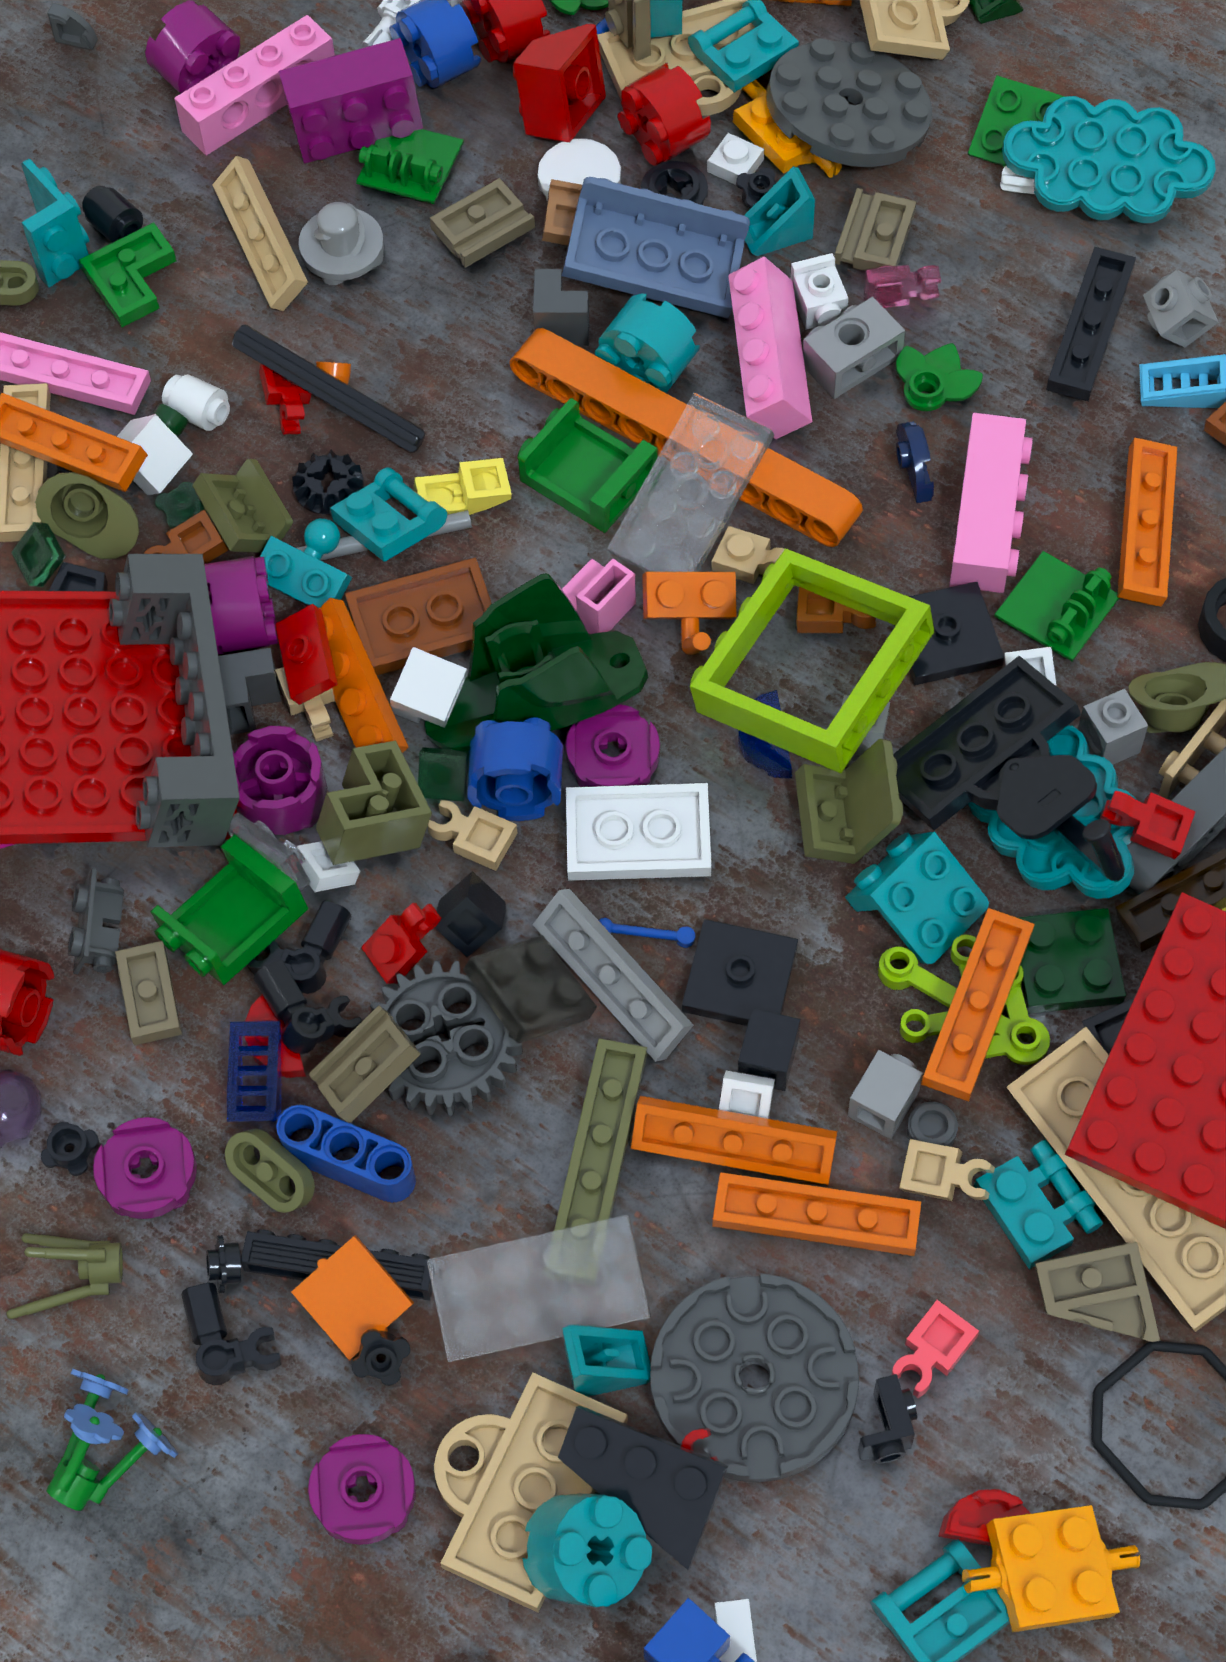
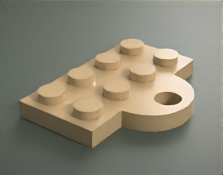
M721 0L682 11V34L651 38V56L639 61L634 59L633 47L628 49L619 35L614 36L610 31L598 34L600 54L620 99L621 92L625 86L661 65L668 63L669 69L680 66L692 78L700 92L709 89L718 93L716 96L702 97L696 101L702 116L720 113L733 105L738 99L742 88L734 93L694 55L689 47L688 37L699 30L707 31L741 10L743 3L747 0ZM750 23L720 41L714 47L720 50L755 27Z
M860 0L870 50L943 60L950 51L945 26L954 23L960 17L970 0Z
M532 1372L510 1419L504 1416L485 1414L470 1417L454 1426L440 1443L434 1463L435 1479L442 1499L455 1514L462 1518L440 1563L441 1567L539 1613L546 1597L532 1585L523 1566V1558H528L527 1542L530 1532L525 1531L526 1525L536 1509L556 1495L594 1494L595 1492L589 1484L558 1458L576 1407L583 1406L625 1424L628 1421V1415ZM466 1445L476 1449L479 1453V1460L472 1469L458 1471L450 1465V1455L457 1447Z

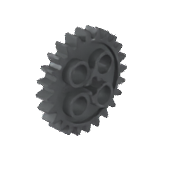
M436 960L430 974H425L419 965H415V979L409 981L402 974H397L399 986L397 991L385 986L381 988L386 1004L372 1002L370 1004L371 1012L380 1005L391 1014L395 1023L400 1027L410 1019H418L424 1022L416 1030L402 1029L421 1055L391 1083L389 1088L390 1097L395 1101L406 1093L407 1107L411 1111L420 1101H424L427 1114L430 1116L436 1110L437 1104H444L447 1114L453 1116L455 1102L462 1101L469 1112L473 1111L472 1097L478 1094L483 1100L490 1102L489 1086L491 1084L501 1089L507 1087L502 1071L508 1073H516L517 1071L516 1060L512 1056L522 1055L523 1053L522 1042L516 1039L523 1036L522 1022L515 1021L519 1018L518 1005H507L510 1001V993L507 988L495 992L497 984L496 977L493 974L480 982L479 967L476 965L466 975L461 974L459 961H454L449 972H443L440 962ZM461 1002L470 1006L465 1012L459 1014L447 1011L454 1003ZM480 1021H482V1022L485 1023L484 1026H480V1025H476V1024H477V1022H480ZM445 1033L449 1040L442 1042L438 1035ZM474 1044L483 1045L487 1048L479 1056H468L463 1053L467 1047ZM426 1061H435L440 1064L439 1068L432 1073H421L417 1070L419 1065Z

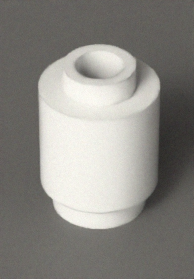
M189 374L171 377L162 393V403L178 411L187 418L189 423L206 431H211L217 426L222 425L230 411L228 395L224 390Z

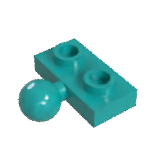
M325 518L315 519L310 522L304 532V541L307 546L304 552L270 536L260 557L265 559L269 581L268 586L308 606L314 604L318 608L329 598L342 599L352 577L320 560L323 554L331 553L339 544L340 532L334 522Z

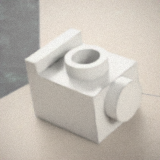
M833 253L791 263L790 279L793 280L796 307L805 329L825 326L840 317L848 308V296L835 267Z

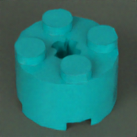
M647 294L633 295L601 335L599 346L594 353L597 357L667 393L700 349V345H695L692 339L696 329L688 318L671 303L664 301L661 306L646 301Z
M581 1493L556 1495L541 1504L526 1525L525 1531L530 1532L527 1542L528 1558H523V1566L532 1585L546 1598L575 1605L608 1607L632 1592L642 1577L644 1569L651 1563L652 1546L646 1539V1533L637 1514L617 1497Z

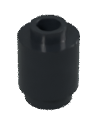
M96 186L83 199L82 209L86 220L112 243L142 228L143 215L141 211L114 188Z

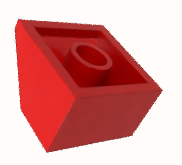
M585 24L534 39L521 55L516 58L513 66V77L517 81L520 98L519 113L523 117L526 135L570 143L606 98L595 24Z

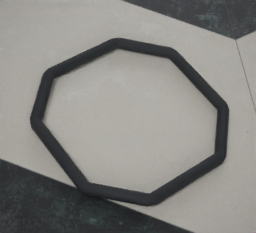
M1166 1341L1147 1342L1096 1385L1093 1391L1091 1440L1093 1446L1143 1502L1153 1506L1193 1510L1208 1508L1226 1492V1477L1201 1499L1151 1495L1102 1441L1103 1393L1153 1351L1202 1355L1226 1381L1225 1364L1206 1346Z

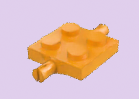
M757 80L742 88L753 101L735 109L732 122L755 145L764 148V155L783 174L788 172L793 166L797 167L810 163H816L829 178H832L833 174L836 176L840 172L842 164L810 153L811 145L796 135L789 139L781 131L769 112L766 101V89Z
M1089 1505L991 1520L986 1524L993 1551L991 1567L965 1569L962 1572V1582L969 1581L964 1585L967 1593L997 1589V1593L1006 1605L1012 1632H1019L1115 1616L1120 1610L1112 1584V1571L1139 1568L1140 1555L1134 1556L1139 1552L1135 1545L1106 1549L1105 1544L1100 1538L1093 1507Z

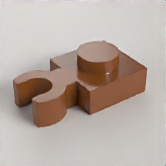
M203 510L166 533L171 543L166 546L156 545L150 547L143 554H203L204 564H207L229 549L211 518Z
M799 587L796 620L797 633H843L844 623H852L861 629L876 627L875 617Z

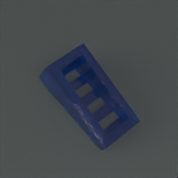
M281 1021L230 1022L227 1122L278 1121V1117L281 1115ZM242 1036H269L268 1046H242ZM242 1056H268V1062L266 1066H242ZM242 1076H267V1085L242 1086ZM242 1096H266V1106H242Z

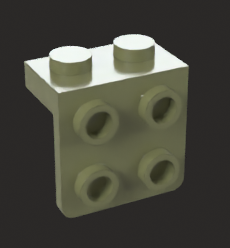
M878 739L842 773L826 767L803 764L795 772L805 857L855 864L900 824L903 815V803L899 799L896 778L897 761L893 756L890 740Z

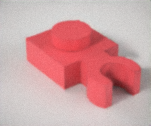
M936 1300L906 1338L905 1345L915 1353L899 1358L894 1364L891 1375L897 1374L899 1379L902 1373L907 1370L917 1372L921 1380L915 1386L913 1395L916 1398L923 1396L930 1387L934 1367L948 1376L976 1340L979 1330L939 1300Z

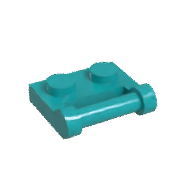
M747 0L743 3L741 10L707 31L699 30L688 37V44L694 55L734 93L772 70L780 57L799 46V41L767 12L761 0ZM750 23L755 27L720 50L714 47V45Z
M390 467L380 470L375 476L373 483L352 493L344 500L330 507L333 521L383 562L439 530L447 519L446 509L435 501L428 502L403 483L402 476ZM394 497L416 514L417 517L408 520L385 501Z
M959 1539L952 1540L944 1546L943 1555L890 1594L883 1591L870 1601L879 1619L891 1630L913 1662H959L1010 1623L1006 1605L997 1593L996 1588L967 1593L964 1585L911 1624L902 1613L955 1572L962 1575L965 1569L981 1568Z

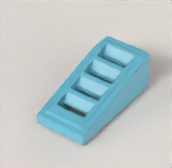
M1226 354L1139 364L1142 406L1219 408L1226 402ZM1154 378H1163V390L1155 391ZM1172 378L1181 379V388L1173 389ZM1191 379H1199V386L1191 387ZM1209 380H1217V384L1209 385Z

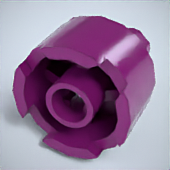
M188 0L176 5L162 17L161 20L166 25L159 33L156 41L149 37L145 51L147 63L179 93H183L236 60L240 49V37L204 4L197 5L193 0Z
M250 556L204 564L218 655L270 647L272 644H278L275 626L276 616L273 600L269 596V581L264 557L255 558Z
M268 726L252 731L248 734L249 740L240 745L235 754L233 752L240 796L237 804L239 815L246 822L247 827L257 834L286 835L304 828L313 827L318 822L328 789L317 746L313 742L310 743L306 738L297 735L295 729L291 727Z

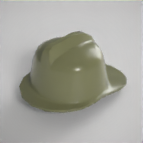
M69 472L59 473L48 478L39 488L35 501L37 515L44 526L55 535L100 559L119 558L126 555L135 546L140 532L138 517L132 506L120 495L110 490L106 484L88 476Z
M1203 662L1165 672L1144 674L1133 679L1128 686L1129 695L1137 703L1141 704L1143 718L1148 724L1147 732H1186L1198 727L1207 713L1209 705L1226 699V664Z

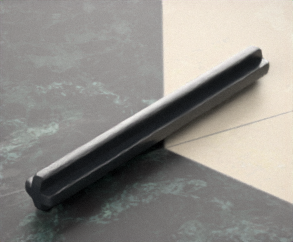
M242 325L234 334L232 345L235 349L408 452L415 453L422 445L426 434L423 429L252 327Z

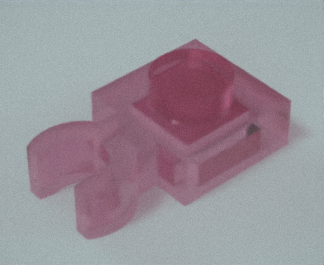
M909 265L882 266L876 269H867L864 301L873 296L883 308L909 305L910 297H918L923 300L938 298L939 289L937 284L941 283L939 267L929 265L915 272H910Z

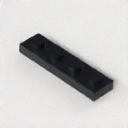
M1094 247L1048 378L1047 391L1089 402L1135 266L1136 257Z

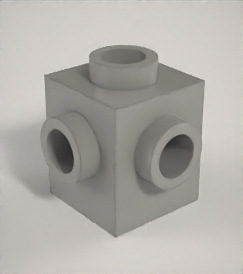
M1176 269L1171 274L1162 277L1157 285L1143 295L1150 311L1147 313V318L1152 327L1161 337L1184 348L1219 323L1209 301L1212 297L1211 291L1199 277L1192 278Z

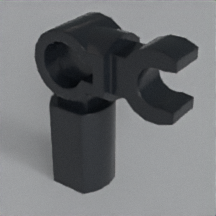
M324 900L301 942L303 948L295 950L288 947L283 950L280 949L278 943L274 940L263 950L270 953V955L261 961L253 959L247 964L249 970L255 975L264 965L283 960L302 993L309 994L318 991L325 984L327 977L323 964L325 960L332 958L352 918L350 912L341 905Z
M283 960L264 965L254 975L255 983L277 1020L284 1022L285 1027L282 1030L281 1037L286 1047L294 1053H309L316 1044L329 1040L333 1035L347 1037L362 1022L360 1017L347 1020L340 1016L339 1013L344 1011L350 1002L348 996L334 998L326 1009L324 1007H307V1000Z
M207 1282L187 1287L182 1291L181 1295L192 1341L195 1345H201L196 1353L197 1370L201 1379L206 1383L222 1385L233 1376L245 1373V1368L252 1366L259 1370L268 1371L281 1365L279 1353L262 1355L257 1351L260 1344L275 1340L272 1327L258 1328L244 1341L239 1342L238 1338L227 1341L222 1340L227 1336V1329L217 1288L214 1283Z

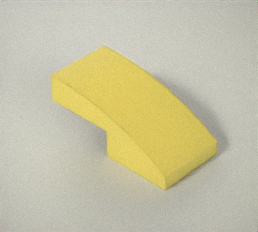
M503 458L459 462L458 473L414 478V491L428 502L435 501L446 509L447 514L468 510L469 515L502 504L510 500L512 495Z

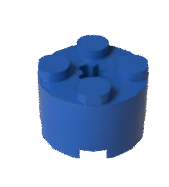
M420 0L398 11L396 23L389 27L392 40L401 38L405 53L411 62L409 65L414 82L419 87L427 84L431 88H438L478 67L481 62V57L478 55L474 56L471 47L478 43L477 36L460 4L451 7L447 0Z
M534 717L526 719L524 722L507 721L498 723L487 720L482 721L476 726L475 736L470 741L467 798L473 807L481 808L484 805L487 808L497 810L498 816L508 821H527L543 817L545 808L553 803L557 806L560 804L563 744L557 735L550 731L551 726L549 722Z

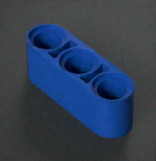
M305 1105L291 1106L278 1117L276 1129L281 1145L304 1163L308 1169L391 1203L402 1201L413 1192L416 1178L411 1156L407 1149L400 1144ZM307 1128L313 1130V1134L304 1141L297 1142L290 1139L291 1135L299 1129ZM353 1147L358 1150V1153L350 1160L342 1161L334 1158L336 1153L342 1148ZM388 1166H399L404 1169L401 1175L395 1179L387 1180L379 1176L382 1170Z

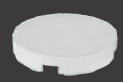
M572 139L570 143L560 142L549 149L539 162L538 185L540 191L546 196L547 201L551 179L582 185L586 177L609 179L612 182L621 184V166L616 154L606 145L591 139Z

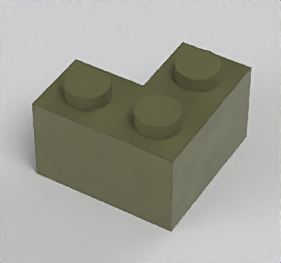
M396 740L353 748L342 782L344 789L326 793L316 830L332 864L337 865L420 848L432 811Z

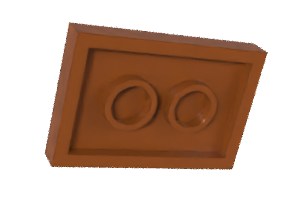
M476 557L345 593L352 621L376 675L404 668L413 647L439 658L472 649L473 622L480 618L492 604Z

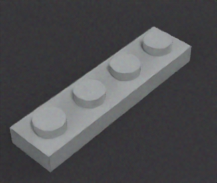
M570 889L559 890L532 925L641 1046L647 1047V1053L655 1062L666 1060L694 1025Z

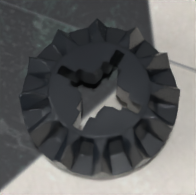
M668 161L652 167L644 175L641 182V189H648L654 193L681 200H691L700 205H703L705 198L708 197V183L704 174L698 168L686 162ZM667 183L676 191H681L680 198L675 197L672 193L667 194Z
M332 449L328 455L317 456L315 453H312L309 461L298 464V471L292 477L293 491L298 502L307 510L318 514H331L330 507L364 487L360 465H356L349 454L339 456ZM332 472L334 480L331 481L330 486L327 488V493H324L321 480H324L325 474Z

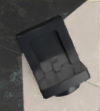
M897 1374L876 1379L873 1394L884 1431L860 1438L858 1451L861 1460L874 1458L877 1464L892 1462L906 1455L905 1450L912 1447L915 1433L911 1421L917 1419L916 1406L910 1389L901 1390Z

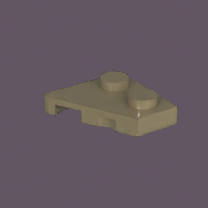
M1136 1241L1035 1262L1047 1315L1076 1321L1150 1342L1160 1341L1139 1247Z

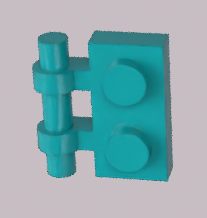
M1047 1140L1040 1141L1030 1150L1040 1165L1029 1172L1019 1156H1016L995 1168L994 1173H986L975 1179L974 1188H982L989 1192V1199L983 1200L1029 1270L1035 1267V1262L1047 1260L1072 1246L1074 1238L1066 1225L1077 1220L1086 1234L1094 1232L1103 1225L1102 1220L1094 1210L1096 1203L1086 1190L1081 1191L1068 1172L1069 1168L1060 1156L1055 1153ZM1051 1182L1065 1202L1056 1209L1052 1207L1040 1189Z

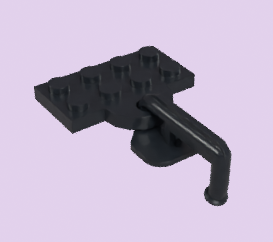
M1021 656L1016 657L893 754L897 761L896 778L899 799L933 830H936L967 804L973 802L983 809L996 810L1000 820L1021 838L1029 840L1039 839L1054 831L1107 879L1118 882L1124 877L1125 867L1110 832V823L1107 820L1098 819L1085 827L1073 816V814L1092 800L1097 791V782L1093 773L1071 755L1053 756L1047 741L1081 715L1078 705Z

